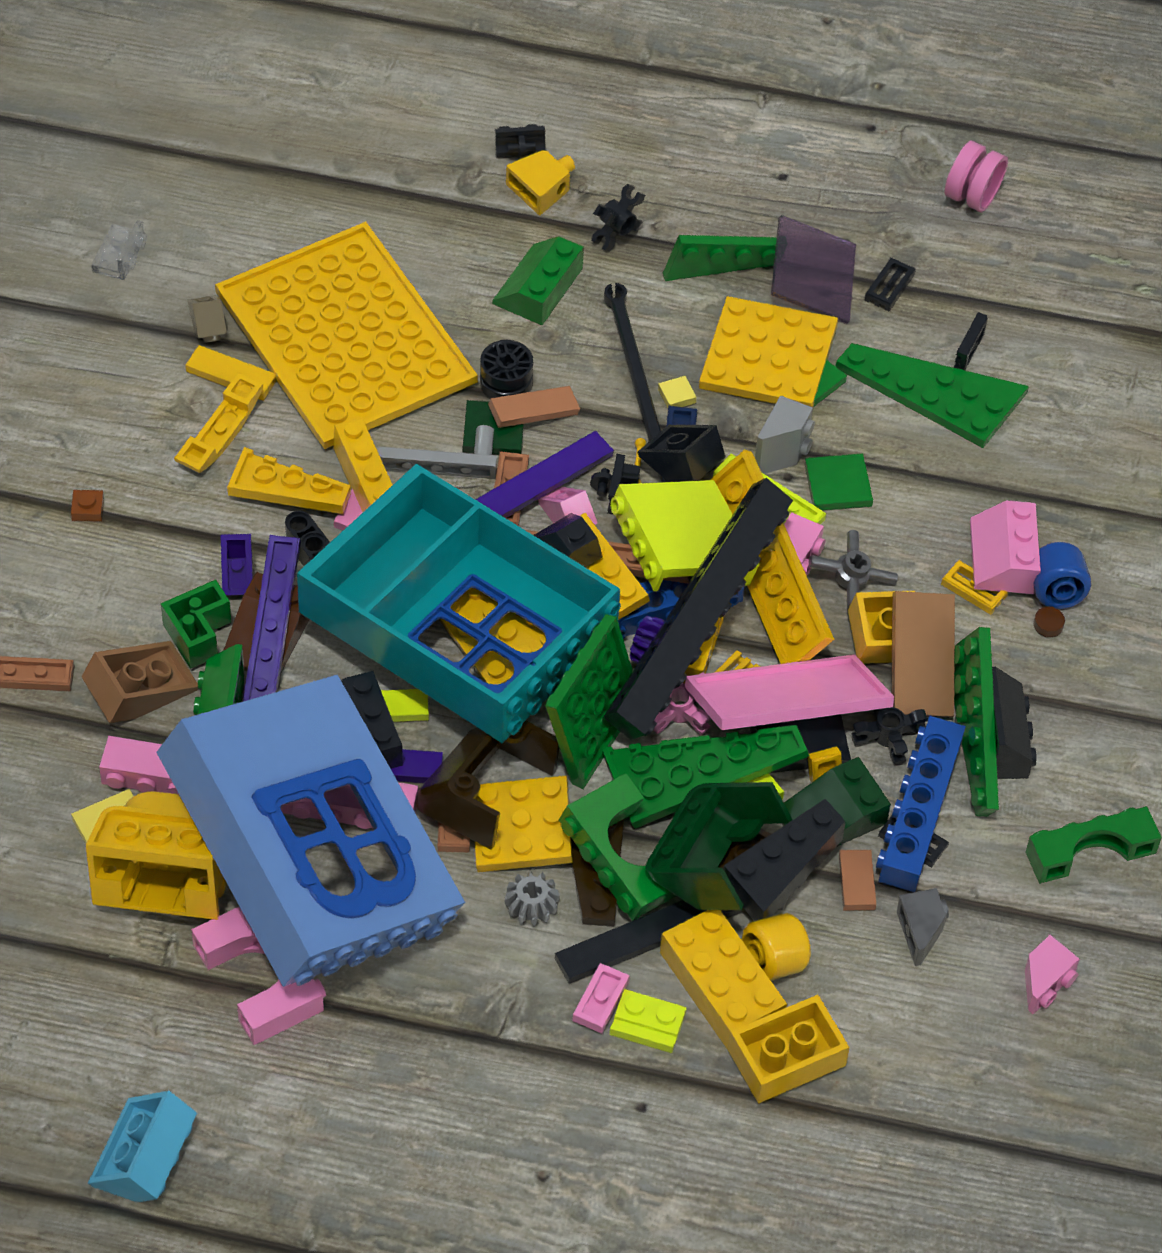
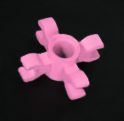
M682 683L678 688H674L670 694L672 700L663 712L658 713L654 720L657 724L653 730L659 734L671 721L677 723L689 721L692 727L702 735L710 728V725L707 723L710 717L706 712L694 705L696 700L685 688V684ZM678 701L686 702L682 705L675 704Z

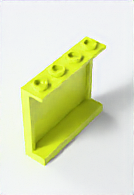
M714 480L619 484L610 505L611 511L616 516L622 533L626 536L633 554L638 559L644 576L648 579L653 591L659 590L663 578L694 576L733 515ZM759 563L752 571H748L744 577L746 580L745 586H750Z

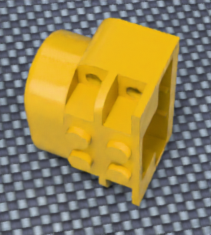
M155 791L143 792L130 798L125 806H112L101 812L86 843L93 905L218 920L220 916L218 898L226 890V880L179 794Z

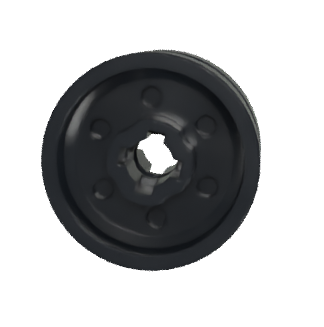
M499 340L491 343L483 350L480 357V387L486 397L491 399L531 392L533 385V355L524 344L514 340Z

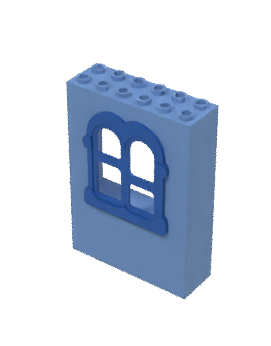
M338 675L181 719L156 752L283 987L296 983L297 986L303 985L311 981L315 975L321 973L323 976H329L338 971L341 966L347 964L350 967L357 966L372 955L375 958H380L388 954L395 947L400 946L401 949L408 948L423 937L426 940L433 939L443 932L442 927L458 916L456 912L465 903ZM350 785L374 830L355 837L346 836L327 803L324 792ZM308 798L314 803L325 823L326 829L304 837H297L284 817L281 806ZM326 843L336 844L355 880V887L352 893L338 896L327 891L307 859L306 850ZM382 843L397 870L395 878L391 881L383 882L371 877L363 868L356 855V850Z

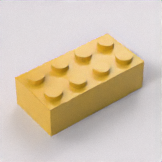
M706 910L662 933L660 954L727 1050L730 1031L787 1008L786 1001L721 910Z

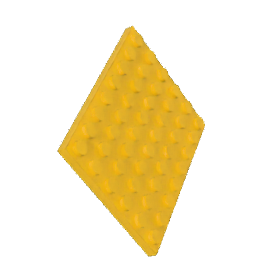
M367 222L358 224L215 284V292L270 372L275 374L277 382L324 450L334 445L335 424L363 418L367 429L370 430L478 383V374Z

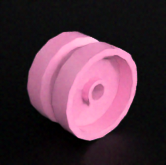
M969 141L958 154L949 172L945 185V196L957 202H961L966 198L968 207L979 212L985 211L1002 184L1008 166V157L996 151L986 154L985 146Z

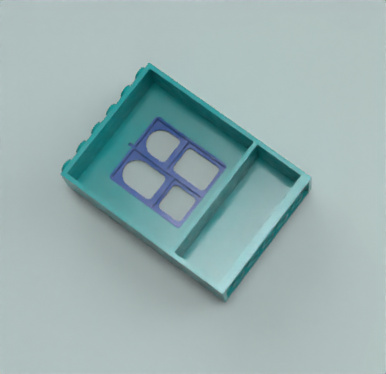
M417 463L297 572L299 613L501 743L510 735L517 734L523 722L530 715L534 716L538 713L543 702L557 689L563 674L570 669L576 660L579 650L586 645L594 627L599 625L605 614L615 616L618 620L621 607L619 603L620 588ZM470 588L481 591L498 603L479 623H472L451 609V606ZM514 612L542 630L545 634L546 642L541 649L535 652L523 653L491 635L489 631L507 613ZM437 619H444L475 638L478 644L461 661L452 662L422 643L418 639L419 636ZM488 651H495L512 663L514 674L505 683L489 684L472 675L469 670Z

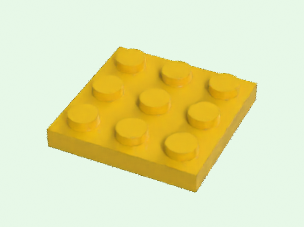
M567 775L480 784L479 794L475 799L500 812L495 846L492 850L475 841L477 872L573 863L571 837L564 833L559 822L560 816L566 806L569 805Z

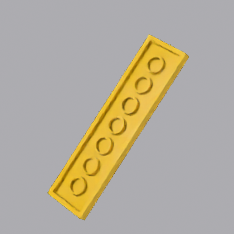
M744 449L710 480L715 481L733 514L751 485L764 479L753 452ZM782 523L775 528L773 532L775 538L768 547L762 549L758 555L761 558L758 569L750 586H747L780 664L811 660L835 640L785 525Z

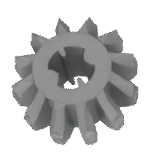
M531 870L527 873V877L517 873L515 882H509L507 885V894L505 895L506 907H509L510 917L519 916L518 921L520 924L526 920H531L532 925L535 926L537 919L547 923L549 914H555L557 911V902L559 901V892L555 889L554 879L545 880L544 872L537 877L533 876Z

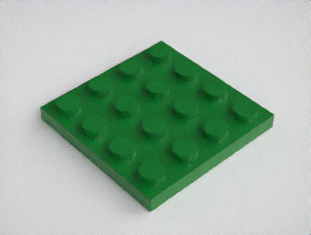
M605 614L599 625L594 627L586 645L579 650L576 660L570 669L563 674L560 684L555 692L548 697L545 705L571 783L581 789L585 788L605 757L602 748L611 747L620 733L603 716L633 671L617 617Z

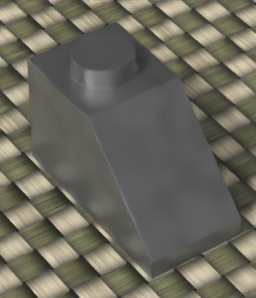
M937 888L904 894L899 897L896 912L914 966L922 964L941 935L945 919L949 917L947 903L945 899H940Z

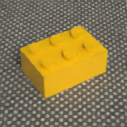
M818 994L730 1031L728 1045L731 1057L758 1104L845 1067L850 1048Z

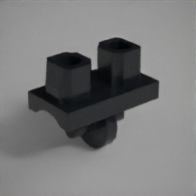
M528 124L526 127L510 128V126H499L498 129H495L496 157L519 156V159H522L526 155H532L542 150L546 151L545 126Z
M616 454L613 475L610 474V470L607 468H603L601 472L592 475L590 485L597 491V495L603 497L609 492L608 499L610 501L607 514H613L610 505L619 484L639 483L640 466L626 464L625 455Z

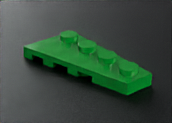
M679 235L664 268V280L666 282L778 265L787 245L784 237Z

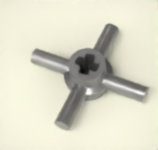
M856 530L847 532V554L842 555L838 560L811 555L809 558V567L836 572V581L840 586L847 589L848 609L856 592H859V586L864 585L868 580L895 585L898 579L897 573L871 568L869 557L859 551V532Z

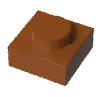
M73 490L72 521H102L103 490Z

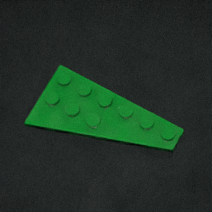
M851 343L836 361V367L843 373L981 448L986 446L1027 395L1029 389L1027 385Z
M978 627L954 646V704L957 723L966 726L962 738V747L975 816L988 817L999 810L990 628Z
M797 725L759 729L757 733L739 735L738 732L726 733L724 737L710 738V735L663 740L655 745L642 746L641 743L629 744V748H602L613 778L616 779L626 773L644 797L637 811L629 816L634 829L676 812L688 792L700 784L749 782L809 757L808 750Z

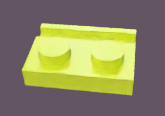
M624 989L610 1027L609 1035L673 1053L687 1007Z

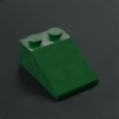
M859 757L831 768L784 802L794 820L826 799L845 820L843 840L837 846L884 826L888 821L891 803Z

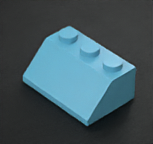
M170 1091L128 1098L88 1184L96 1189L135 1202L158 1199L166 1187V1180L172 1167L179 1159V1151L185 1139L192 1131V1123L197 1112Z

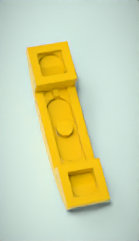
M238 372L222 393L224 399L198 435L195 438L189 437L174 457L175 461L198 473L203 472L212 465L231 444L245 424L262 392L263 384Z

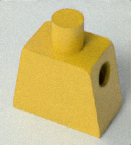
M542 150L506 165V185L540 216L569 191V172L575 169V163L569 155H565L557 160L548 151Z

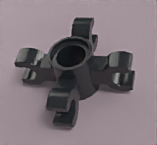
M626 184L623 187L619 202L613 199L605 205L599 204L593 212L595 216H599L605 225L601 230H597L593 234L591 240L595 243H600L602 238L605 237V244L602 246V249L605 251H611L614 248L617 233L620 236H625L631 230L638 231L643 223L642 220L637 219L632 210L644 201L645 194L637 192L632 199L631 193L635 188L633 185Z
M890 707L874 710V713L877 715V721H860L853 724L855 732L851 735L855 745H862L875 739L880 745L889 747L891 759L894 764L906 762L904 754L908 753L907 745L902 739V734L906 732L918 733L920 726L926 727L924 722H927L928 718L924 709L915 710L908 715H904L898 708Z

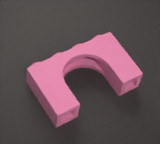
M240 906L220 915L218 920L212 919L191 929L193 946L208 970L241 954L253 952L265 954ZM312 979L300 986L293 983L284 987L278 980L269 989L237 1004L238 1019L253 1045H256L323 1012V997L326 996V992L319 979Z

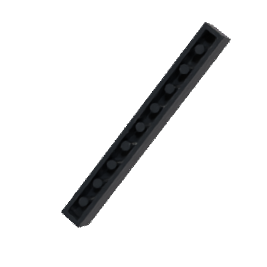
M764 478L751 485L603 716L606 721L630 740L641 736L646 737L653 731L657 724L654 720L658 713L663 712L672 700L670 694L674 688H678L686 679L687 674L685 671L688 666L692 665L702 653V650H700L701 645L715 633L717 629L715 623L730 609L732 604L729 601L732 596L736 595L746 583L744 577L748 571H752L758 565L761 559L758 555L775 538V534H773L775 528L780 526L789 516L787 509L793 500L769 479Z

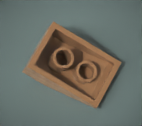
M172 641L94 652L81 676L109 723L139 718L198 690V683Z

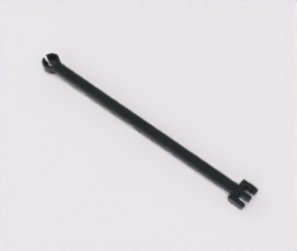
M615 283V298H613L612 284H609L604 291V301L612 308L643 422L650 441L661 432L625 305L627 290L624 285ZM658 474L660 482H668L660 474Z

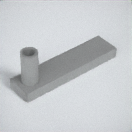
M481 425L476 428L474 454L378 447V454L386 471L408 472L417 463L434 475L496 478L497 456L492 455L494 429L487 425Z

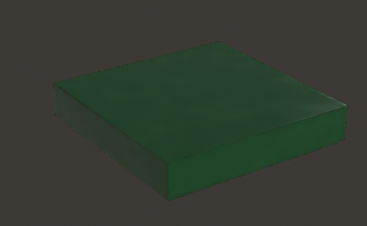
M467 400L463 453H474L476 428L481 425H487L494 429L492 454L499 455L500 452L522 453L524 424L498 428L488 405L489 401Z

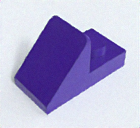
M251 534L220 535L222 590L226 595H244L253 579Z

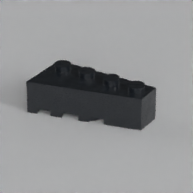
M826 799L724 865V871L742 901L743 908L754 921L771 917L777 910H780L786 904L789 896L803 885L807 880V876L815 867L818 868L843 840L845 820Z

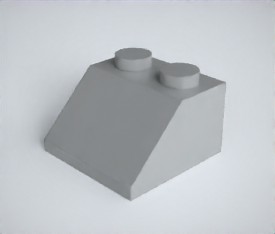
M780 395L757 437L755 459L763 474L795 466L798 464L802 454L807 456L813 441L809 437L815 425V421L811 420L813 407Z

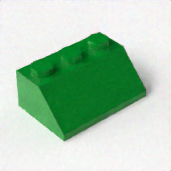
M560 236L533 244L496 294L492 304L542 326L582 271L584 247Z
M235 644L206 660L205 671H200L198 676V690H201V696L195 697L194 715L242 702L245 684L242 645Z

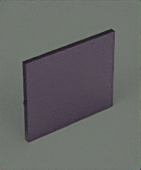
M781 215L778 219L771 295L806 308L809 311L837 317L838 321L848 324L851 312L856 244Z

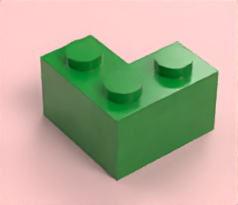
M216 579L161 603L163 626L190 669L205 663L208 658L218 654L216 634L213 630L225 626L232 621L230 601Z

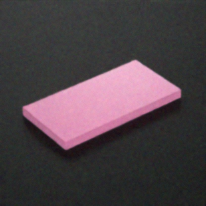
M855 654L687 676L685 679V688L721 730L893 707L894 695Z

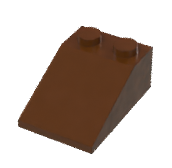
M259 572L255 573L242 598L224 650L235 644L243 646L244 671H248L263 574ZM294 585L280 675L310 620L299 613L297 585Z

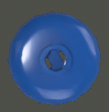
M1054 542L1039 548L1041 572L1033 582L1034 591L1039 601L1047 607L1066 609L1081 603L1091 589V576L1085 557L1079 548L1066 542Z

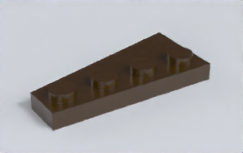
M624 819L608 828L609 842L619 857H621ZM571 838L573 860L571 867L576 884L582 924L614 927L617 899L607 887L603 886L597 872L589 862L583 859L578 846Z

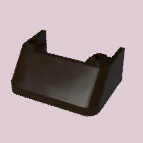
M526 720L523 722L518 733L510 735L503 743L478 727L470 730L418 790L416 800L418 810L492 850L495 846L500 812L475 799L480 790V783L475 777L498 749L551 776L556 772L560 751L556 736Z

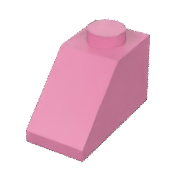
M561 487L538 499L539 505L553 523L570 513L578 516L586 513L594 525L598 524L586 490Z

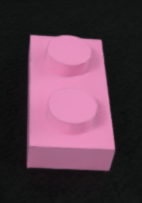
M600 963L573 1013L572 1021L603 1033L621 999L623 990L626 989L629 983L630 975Z

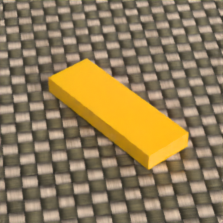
M198 345L185 365L186 372L225 387L230 384L238 372L263 384L262 392L258 398L262 401L265 400L277 381L276 375L270 371Z

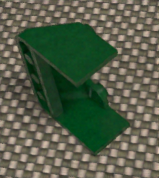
M773 782L700 784L691 789L686 795L647 860L645 868L653 881L698 910H741L744 905L723 868H718L720 862L732 842H749L758 835L763 824H787L793 819Z

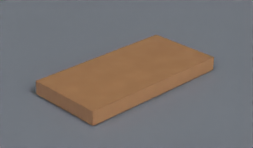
M893 592V707L901 710L904 715H908L915 710L924 709L927 717H954L955 594Z

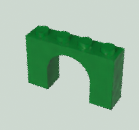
M625 773L567 805L559 818V822L564 833L571 837L578 846L583 859L589 862L595 869L603 886L607 887L617 899L619 908L634 921L676 895L653 881L645 866L634 865L623 860L611 847L608 838V828L635 813L644 799L643 795Z

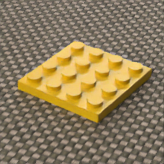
M727 296L699 380V389L776 404L781 395L813 407L825 363L828 359L838 326V318Z

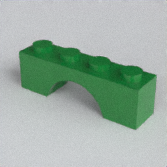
M1145 806L1138 809L1132 807L1118 814L1110 816L1099 815L1090 821L1082 823H1068L1059 829L1051 831L1040 830L1029 836L1025 853L1040 884L1068 877L1073 857L1084 849L1091 847L1108 848L1120 854L1127 861L1157 854L1162 837L1148 807Z

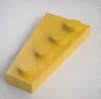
M246 447L243 448L227 486L228 496L339 514L344 513L351 495V485L318 473L313 476L303 472V468L293 464L290 467L277 463L276 458L265 455L264 458L254 455L252 449Z

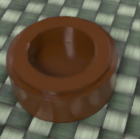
M1043 607L1036 612L1033 625L1040 635L1056 637L1063 631L1065 617L1057 608Z

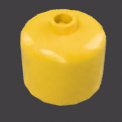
M783 913L753 921L743 930L741 940L771 981L799 973L809 964L811 948L808 934L800 920L792 914Z

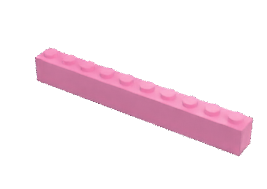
M108 736L99 766L102 784L117 789L122 787L136 789L140 792L155 791L179 794L156 753L162 744ZM399 783L416 814L418 786ZM350 785L324 792V797L339 823L356 825L363 829L373 828ZM308 798L281 806L283 814L294 815L301 819L314 818L322 820L314 803Z

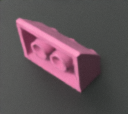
M1006 500L971 517L970 533L974 589L1034 594L1033 582L1041 572L1036 503Z

